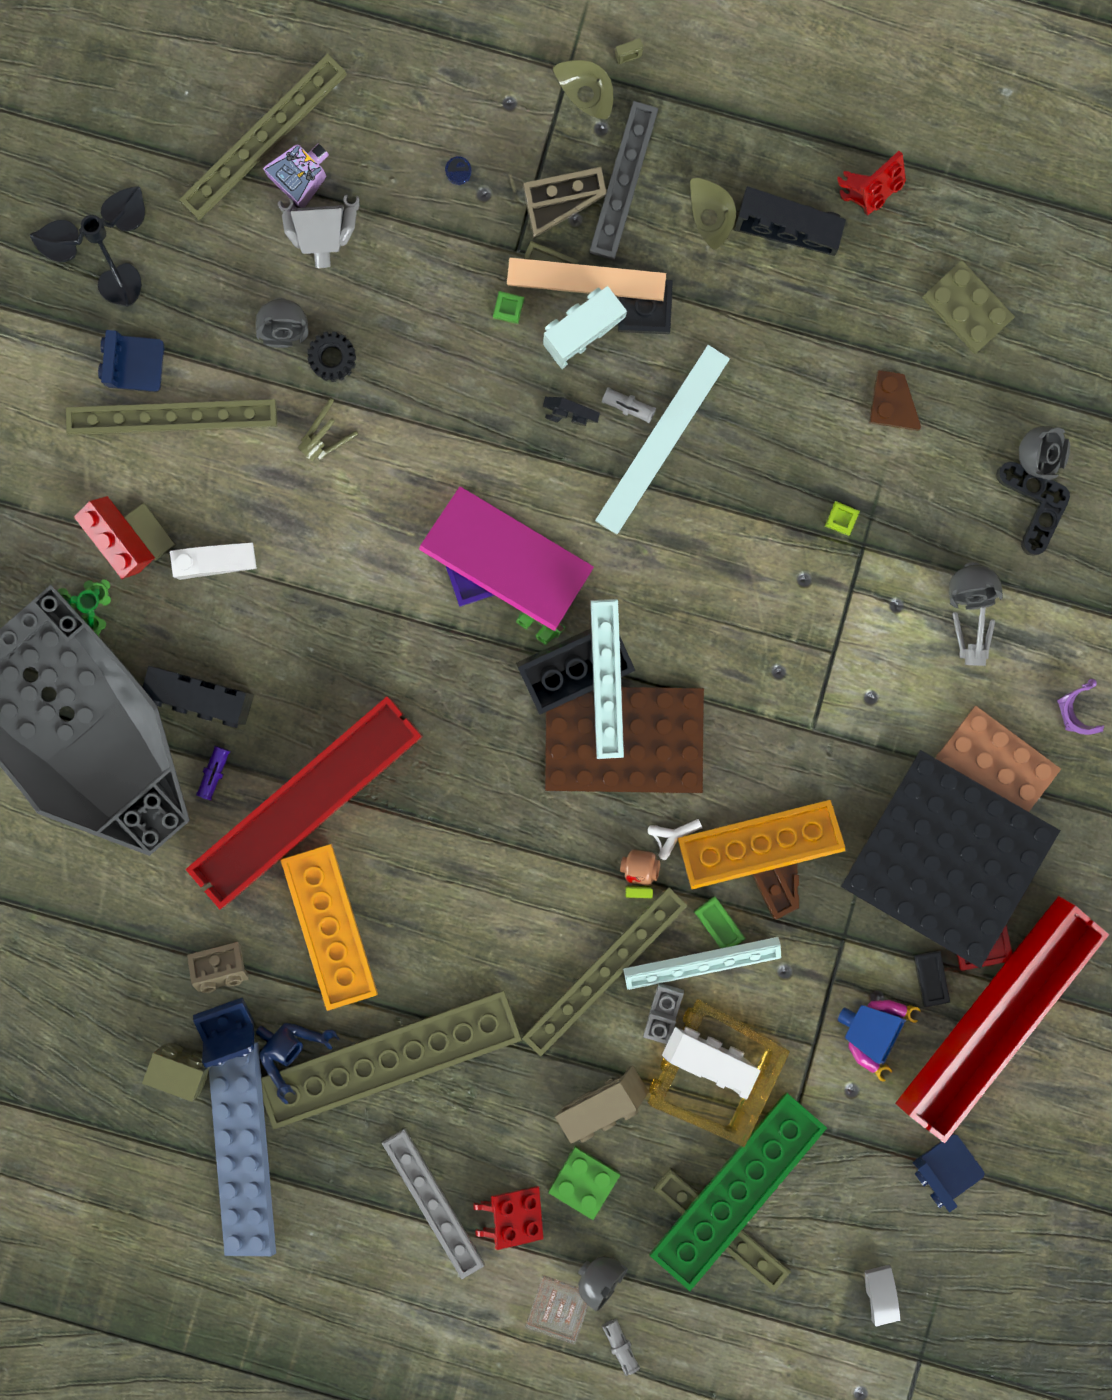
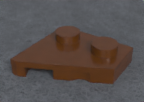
M877 371L869 419L870 424L915 431L920 430L921 424L904 374Z
M797 863L752 874L774 920L799 908Z

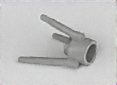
M984 606L980 608L977 644H968V649L965 647L958 613L953 612L960 648L959 658H965V665L986 666V659H989V648L995 620H990L985 643L983 644L986 610Z

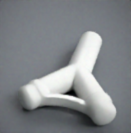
M699 819L676 829L650 825L648 827V834L653 835L658 842L660 849L659 858L666 860L670 856L679 837L702 829V825ZM657 836L668 838L663 847Z

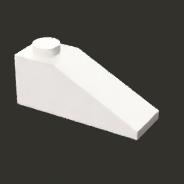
M253 543L195 547L170 551L173 577L179 580L257 569Z

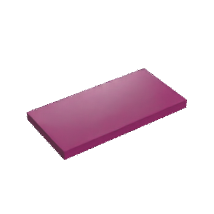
M462 487L458 488L419 548L420 551L553 631L560 624L594 566Z

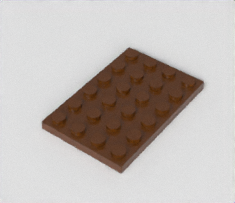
M621 687L623 758L597 759L594 690L546 712L545 791L703 793L704 688Z

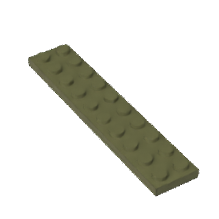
M502 990L279 1070L285 1083L290 1085L296 1092V1095L292 1092L285 1094L284 1098L289 1102L288 1104H284L277 1096L278 1088L271 1080L269 1074L262 1076L263 1102L274 1130L520 1042L522 1038L506 993Z

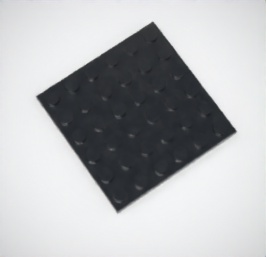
M919 750L840 887L981 969L1061 830Z

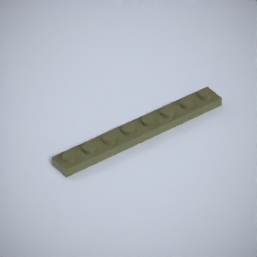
M327 53L179 201L200 220L347 76L346 71Z
M275 399L66 407V433L68 435L277 427V401Z
M668 887L522 1036V1039L541 1057L624 972L623 969L628 968L688 905Z

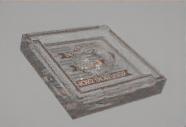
M542 1275L525 1327L576 1344L588 1305L581 1298L578 1287Z

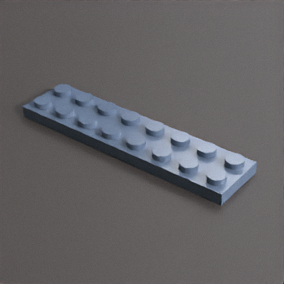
M254 1042V1050L248 1055L235 1057L219 1066H210L209 1069L225 1256H273L276 1254L258 1042Z

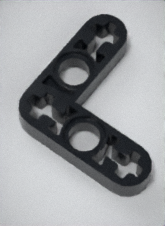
M1007 462L997 470L996 475L999 483L1039 503L1021 542L1022 550L1027 555L1036 556L1046 550L1069 502L1070 492L1064 485L1058 482L1035 477L1028 474L1020 464ZM1012 468V474L1017 477H1021L1023 473L1026 474L1020 483V487L1017 486L1020 480L1011 478L1008 481L1006 479L1007 475L1003 473L1004 470L1007 471ZM1030 478H1034L1040 483V488L1036 493L1030 492L1027 489L1026 484ZM1046 485H1049L1046 491L1051 493L1060 491L1059 496L1063 499L1054 503L1053 496L1045 494L1042 498L1040 495L1045 491ZM1042 513H1048L1052 517L1050 527L1046 528L1040 525L1039 516ZM1034 528L1039 532L1047 533L1046 536L1044 534L1040 535L1037 540L1040 548L1030 549L1031 544L1028 541L1035 539L1038 534L1037 531H1033Z

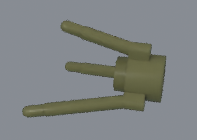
M333 398L328 400L307 434L301 439L302 443L298 446V449L312 462L317 457L322 460L327 454L358 435V432L354 431L324 450L322 449L325 444L320 439L335 423V420L333 418L330 419L317 435L314 432L333 404Z

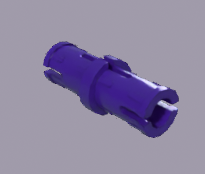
M214 746L207 767L203 768L204 776L198 792H196L197 796L212 800L219 779L223 778L222 770L228 754H230L229 750ZM216 762H218L210 784H208Z

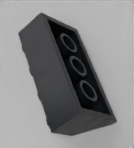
M592 628L516 663L539 715L594 690ZM619 635L621 677L636 670Z

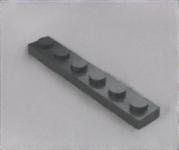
M633 101L590 248V254L615 261L658 113L657 107Z

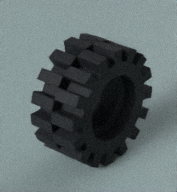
M328 331L323 332L324 335L322 336L317 335L315 337L316 340L314 342L311 341V347L307 351L309 356L307 358L312 370L325 381L331 380V382H336L337 379L344 380V376H349L352 373V368L354 369L356 365V354L352 343L343 334L339 335L334 331L330 334ZM335 347L341 351L342 359L338 365L327 366L323 363L322 354L327 348Z

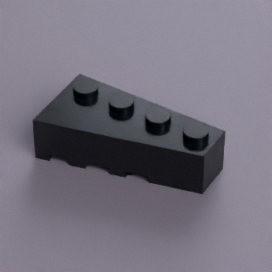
M747 186L741 201L734 231L835 256L839 249L846 219L841 218L837 213L823 212L811 206L802 205Z
M148 666L142 687L159 707H162L163 703L172 705L171 710L184 714H187L188 710L198 713V718L209 721L217 718L223 720V725L237 728L238 724L246 725L254 694L154 666Z

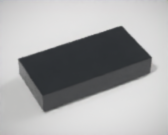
M936 950L913 955L923 1007L951 1003L941 951Z

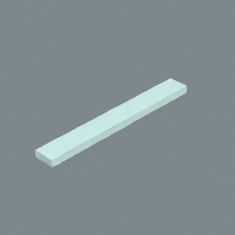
M707 345L595 521L616 535L619 533L730 358Z

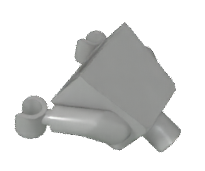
M345 195L344 206L296 208L291 198L290 206L284 208L280 200L278 206L283 213L284 233L296 248H300L302 254L314 253L315 268L331 267L330 252H338L341 246L346 245L355 229L356 211L360 206L359 197L356 196L354 204H349L348 195Z

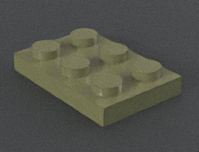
M962 260L922 297L974 354L982 349L1015 318Z

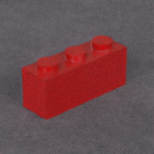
M108 496L89 501L74 516L121 579L140 573L155 559Z

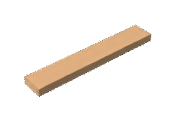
M509 258L507 277L508 286L590 294L597 288L603 290L608 286L617 297L657 301L664 300L666 273L519 258Z

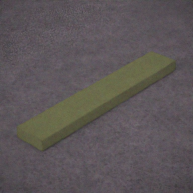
M671 1168L653 1187L656 1193L681 1214L688 1209L700 1194ZM743 1229L725 1250L773 1292L777 1290L791 1273L787 1266Z

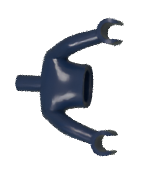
M291 1023L282 1024L274 1034L263 1026L257 1029L256 1035L267 1042L260 1051L259 1057L271 1080L278 1088L277 1096L284 1104L289 1103L284 1098L285 1094L292 1092L296 1095V1092L290 1085L285 1083L273 1061H278L284 1066H288L294 1061L303 1047V1044L295 1036L323 1043L328 1049H332L333 1047L328 1041L331 1038L340 1040L333 1030H326L322 1034Z

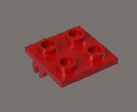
M898 151L871 176L844 171L843 174L847 180L837 177L840 187L846 188L850 193L846 194L840 190L841 199L860 205L864 208V213L867 216L874 210L880 209L886 199L892 193L900 191L906 182L903 153Z
M538 1186L491 1196V1202L481 1201V1204L473 1203L474 1210L494 1212L495 1228L483 1227V1230L476 1229L475 1232L478 1237L494 1238L496 1250L544 1239L540 1189Z

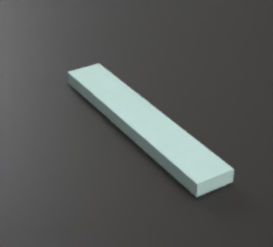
M618 599L591 600L597 759L623 758Z
M779 937L624 968L627 990L780 959L781 945Z

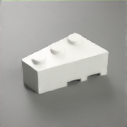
M675 1027L662 1056L671 1064L700 1078L702 1076L712 1080L723 1089L726 1086L747 1100L761 1070L743 1057L745 1053L730 1046L729 1050L721 1047L723 1043L709 1036L707 1040L699 1037V1032L689 1027H685L684 1030Z

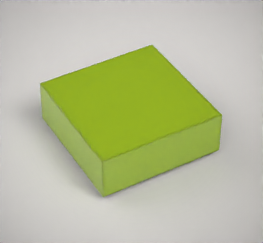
M835 501L825 527L850 536L860 511Z
M627 885L625 886L626 898H653V889L651 886Z

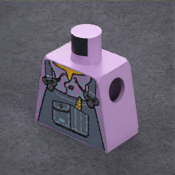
M297 144L263 169L267 177L280 190L291 198L299 208H304L326 178V174L319 164L329 154L320 144H317L308 153Z

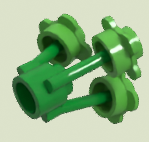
M88 580L84 583L86 590L82 591L78 596H71L65 588L58 589V592L74 610L77 607L80 612L84 613L81 617L99 636L101 630L105 629L106 622L103 619H99L95 615L94 610L99 603L108 605L111 602V597L108 594V589L110 588L109 581L93 582Z

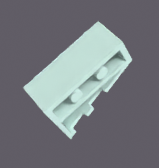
M608 286L603 290L600 288L595 289L587 296L588 301L581 306L579 303L575 304L566 312L568 316L560 322L558 319H555L545 327L546 332L544 333L543 345L561 369L568 365L566 362L578 352L580 354L587 349V345L595 339L601 338L626 317V309Z

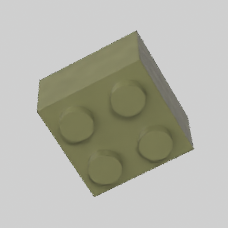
M168 1043V1045H163L153 1053L142 1084L193 1102L203 1091L210 1067H204L202 1054L193 1052L191 1055L183 1052V1048L176 1044Z

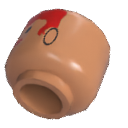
M633 849L628 854V857L622 858L620 872L625 873L627 882L649 886L653 881H657L660 871V860H657L653 852Z

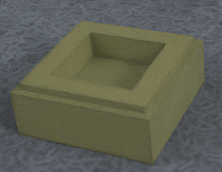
M640 38L615 47V58L619 65L640 58L643 53V44Z

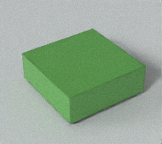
M499 291L493 318L519 324L524 297Z

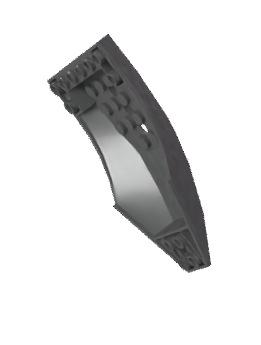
M50 585L0 628V767L22 792L37 814L150 856L190 821L158 707L103 640L62 595ZM27 667H33L38 671V679L31 682L25 678L24 671ZM45 687L54 688L57 693L55 700H45L42 696V690ZM64 706L71 707L75 712L74 718L70 721H64L59 716V711Z

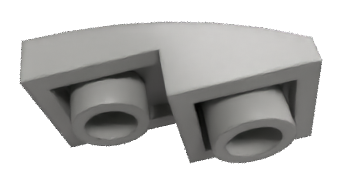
M663 983L658 984L643 1034L644 1038L664 1044L668 1043L684 995L683 989Z
M885 1265L865 1270L866 1293L870 1298L871 1318L875 1327L900 1321L899 1303L891 1266Z

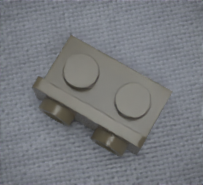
M239 942L187 955L191 984L198 992L210 993L218 987L225 985L237 986L242 981L249 979L248 973L244 969Z

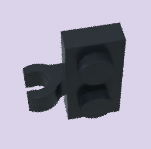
M545 396L543 407L552 410V414L545 415L546 419L559 422L562 418L570 417L572 418V423L586 426L587 422L598 423L600 412L563 397Z

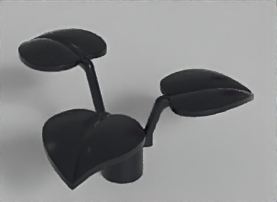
M139 186L123 189L106 199L101 207L102 218L100 219L95 215L84 217L81 221L79 232L70 221L56 220L30 234V238L38 251L54 262L72 260L77 254L76 245L82 243L84 235L89 242L98 243L111 270L102 273L98 280V290L101 296L110 303L126 307L133 305L137 301L142 288V281L138 270L129 263H123L116 268L103 240L106 237L105 227L112 228L116 225L119 230L127 232L138 228L143 223L145 205L142 190Z

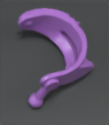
M1089 679L1088 683L1083 684L1081 688L1073 690L1057 700L1065 730L1085 735L1103 732L1104 725L1087 726L1077 719L1073 711L1075 697L1081 691L1094 688L1097 685L1095 679Z

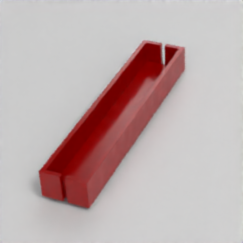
M385 697L185 869L200 887L206 886L209 882L212 884V887L204 892L219 910L232 902L424 737L409 718L402 720L405 714L391 697Z
M1058 896L895 1104L945 1143L1109 934L1077 906Z

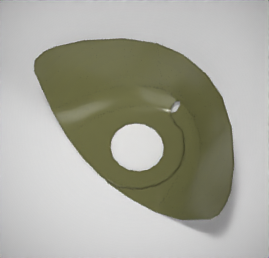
M584 60L566 61L553 67V72L563 91L576 107L598 119H607L610 116L613 107V87L611 79L602 67L591 61ZM583 86L590 87L594 92V97L589 102H582L577 96L578 90Z
M693 178L690 181L694 221L705 242L715 250L722 246L734 227L736 220L735 203L728 191L720 185L706 179ZM707 209L714 210L717 214L716 223L709 226L705 225L701 220V214Z

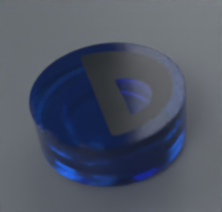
M461 156L451 158L445 167L448 180L456 185L466 183L472 174L469 161Z

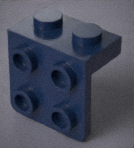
M106 330L105 337H102L100 346L101 352L104 353L103 363H100L98 367V377L101 379V383L108 388L158 392L161 388L164 342L160 339L122 336L115 330Z
M243 997L193 1015V1022L203 1041L202 1063L204 1067L219 1066L235 1057H244L254 1050V1020Z
M954 1133L945 1143L939 1142L912 1162L918 1170L914 1173L924 1187L928 1184L933 1190V1193L930 1195L939 1208L944 1206L949 1213L958 1207L953 1199L969 1189L985 1175L983 1169L962 1140Z

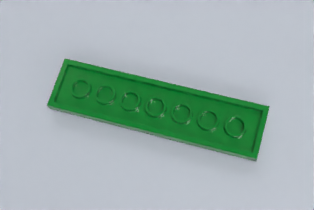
M785 1092L650 1252V1257L686 1289L691 1291L825 1132L827 1127Z

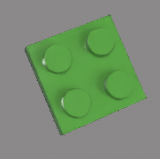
M575 1146L549 1188L548 1193L594 1220L620 1177V1172Z

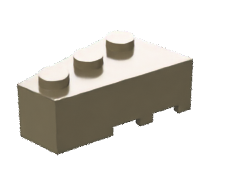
M601 167L523 183L533 239L605 197L606 189Z
M633 1065L627 1068L625 1074L614 1081L610 1078L604 1082L606 1085L593 1092L585 1093L559 1110L555 1118L571 1144L578 1140L583 1143L595 1135V1131L599 1129L606 1131L616 1125L618 1119L623 1117L624 1120H628L638 1113L637 1109L649 1091Z

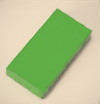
M715 896L694 910V913L720 948L736 946L746 939Z

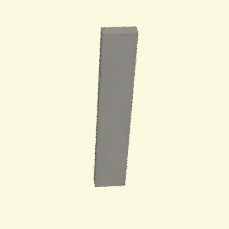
M404 1128L382 1141L383 1147L460 1278L464 1279L484 1267L485 1263L406 1129Z

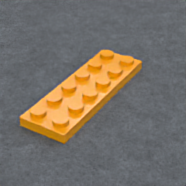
M831 800L678 838L691 890L845 851V844Z
M329 844L281 859L326 1010H332L377 996L376 985L333 845Z

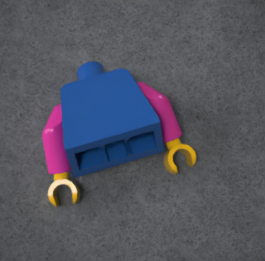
M892 1000L871 1001L867 1006L861 1005L857 1013L844 1007L837 1021L849 1027L845 1039L849 1041V1050L859 1065L875 1073L880 1081H886L880 1075L881 1071L889 1070L892 1073V1070L885 1062L906 1020L913 1023L918 1022V1020L910 1017V1013L913 1010L920 1012L921 1010L918 1007L906 1006Z

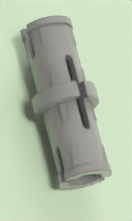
M610 387L607 388L602 399V403L623 411L622 414L626 416L631 414L647 421V423L651 422L656 410L655 407L636 400L635 396H626Z
M610 1320L603 1324L602 1329L612 1347L610 1350L619 1360L625 1376L638 1371L640 1366L630 1348L631 1343L628 1339L626 1340L618 1320Z

